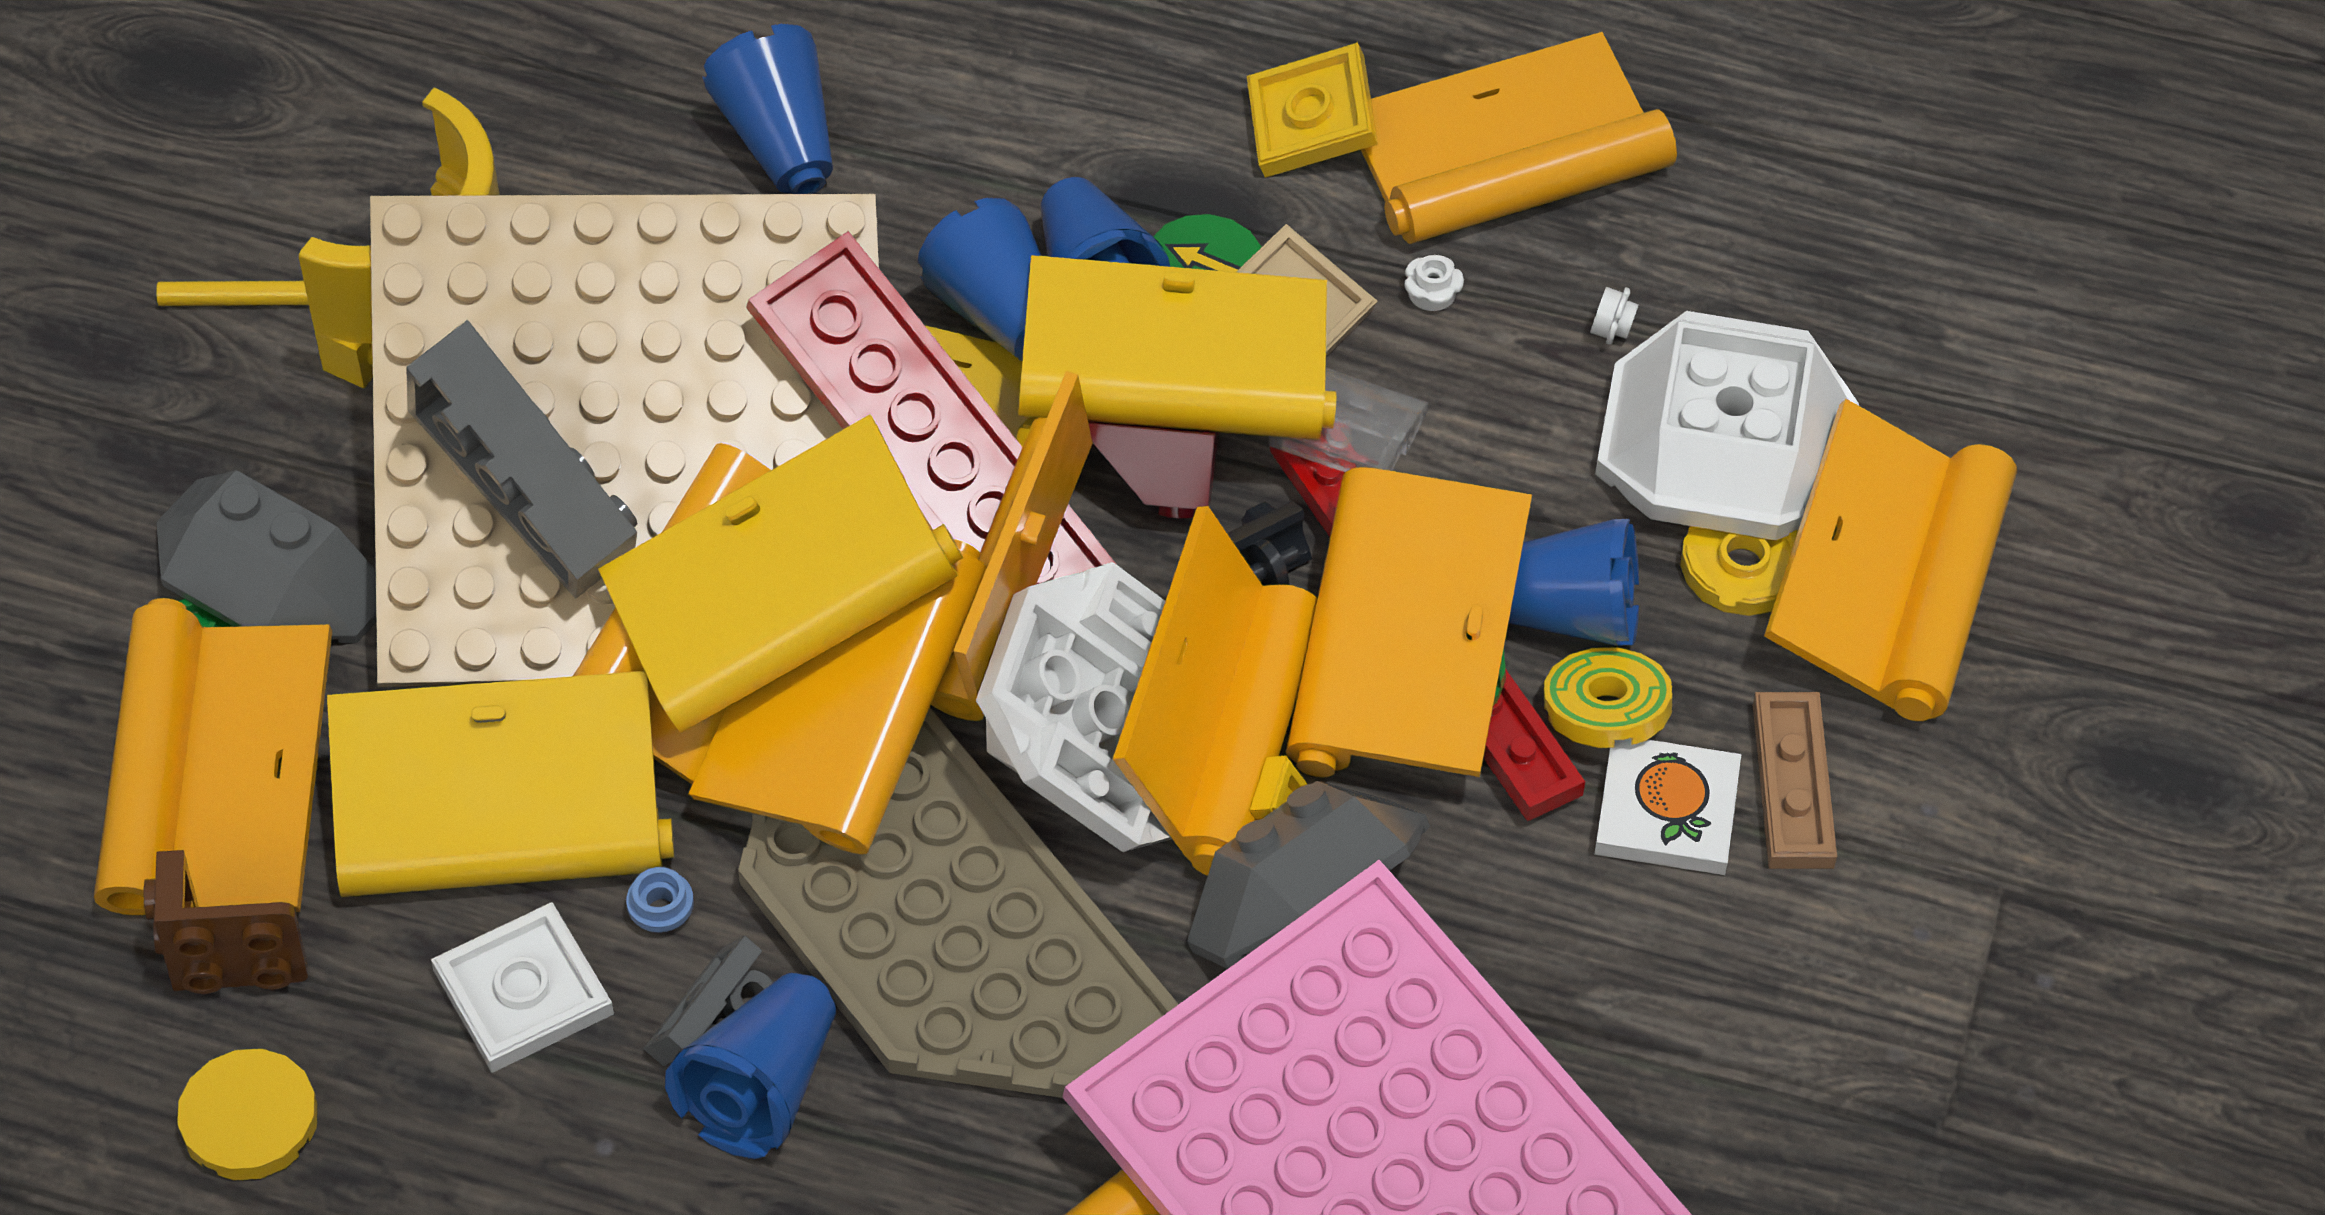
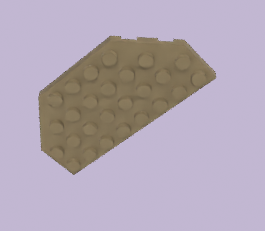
M931 708L927 712L867 854L850 853L833 847L815 837L801 824L752 813L751 830L747 846L743 848L738 869L740 885L812 976L825 984L835 1005L889 1073L1063 1098L1065 1086L1179 1005Z

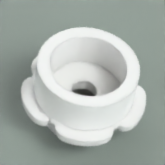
M1429 255L1424 258H1416L1409 263L1405 270V276L1408 278L1405 280L1404 286L1409 298L1416 306L1424 310L1438 311L1447 308L1454 302L1456 293L1460 292L1463 287L1464 278L1462 272L1459 269H1455L1453 261L1444 256Z
M1606 287L1590 331L1592 334L1607 338L1606 344L1608 345L1612 344L1615 335L1627 339L1639 304L1627 301L1631 292L1627 287H1625L1624 293Z

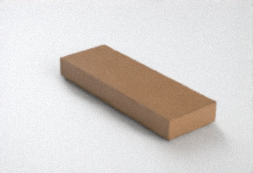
M1755 692L1753 713L1769 869H1834L1837 850L1820 692Z

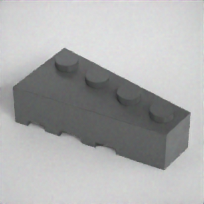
M468 320L406 367L407 410L575 599L602 578L598 568L636 547L637 531L634 527L638 523L632 511L618 496H608L596 481L595 473L586 459L576 449L568 446L543 411L532 401Z

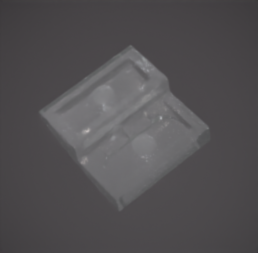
M1326 368L1325 390L1336 391V413L1333 429L1322 428L1320 440L1269 436V446L1343 472L1359 467L1392 471L1400 454H1407L1428 412L1429 403Z

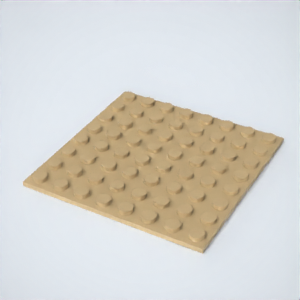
M875 194L370 196L378 687L447 686L571 677L615 608L602 578L575 599L407 410L406 367L468 320L532 401L543 411L568 446L576 449L586 459L595 473L596 481L608 496H618L632 511L638 523L634 527L637 531V547L663 531L716 444L724 443L736 447L773 470L843 430L746 309L749 298L847 231L852 234L879 268Z

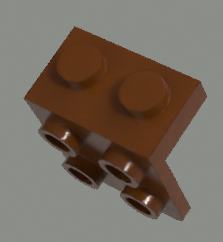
M184 850L156 852V878L144 880V909L147 920L154 919L156 954H163L173 991L187 990L197 994H208L216 992L221 988L254 985L262 989H280L290 983L303 982L308 978L307 958L296 910L292 904L272 902L199 907Z

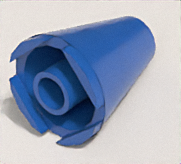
M790 24L771 25L774 35L755 39L752 30L740 34L721 45L706 59L703 67L707 76H702L705 88L780 192L814 194L826 184V179L833 171L818 54L812 35L803 27Z
M1081 177L1066 178L1052 185L1044 194L1041 201V215L1047 257L1171 267L1169 258L1162 245L1089 180Z
M983 198L974 201L979 209L971 211L964 216H961L955 210L945 216L928 234L918 254V264L923 269L920 278L932 295L1022 361L1031 255L1041 256L1026 217L1016 205L1006 199Z
M1616 518L1524 542L1509 624L1615 646L1634 645L1639 618V605H1633L1634 585H1639V567L1635 530L1633 524H1629L1630 519Z
M798 973L785 974L675 1056L673 1062L666 1070L665 1089L673 1109L681 1119L689 1111L704 1126L698 1134L702 1139L729 1154L753 1159L764 1157L771 1148L776 1147L778 1149L787 1139L836 1015L834 1001L825 984L810 975Z

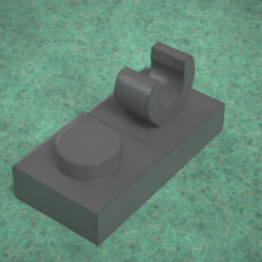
M746 936L721 948L643 1049L662 1066L673 1062L675 1056L681 1050L715 1025L712 1022L721 1010L727 1017L744 1004L741 998L743 987L750 989L756 996L773 982L766 974L756 970L748 971L762 950Z

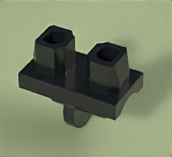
M1264 501L1246 511L1241 519V527L1227 533L1263 586L1289 585L1287 571L1312 559L1311 550L1303 532L1304 512L1294 501L1277 509Z

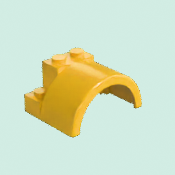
M433 88L422 101L423 107L431 110L433 113L441 166L436 172V182L430 188L431 195H499L493 152L481 123L460 101L437 88ZM311 237L299 253V262L322 368L332 375L365 388L373 378L371 245L348 246Z

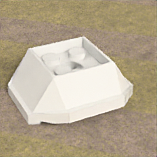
M1685 311L1615 363L1595 474L1610 487L1615 485L1631 504L1650 519L1778 540L1788 536L1789 533L1796 529L1799 530L1839 404L1845 399L1858 406L1859 403L1809 331Z
M1112 562L1081 573L1029 586L1013 595L976 702L986 717L987 752L1018 773L1023 783L1120 851L1125 852L1172 839L1113 761V756L1165 600Z

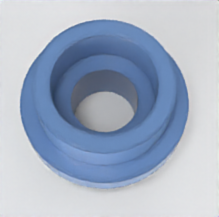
M655 867L642 872L635 879L628 890L626 903L629 916L636 925L651 932H667L681 926L689 918L693 910L694 899L691 886L685 878L672 869ZM659 899L671 902L662 907L650 906L652 902Z

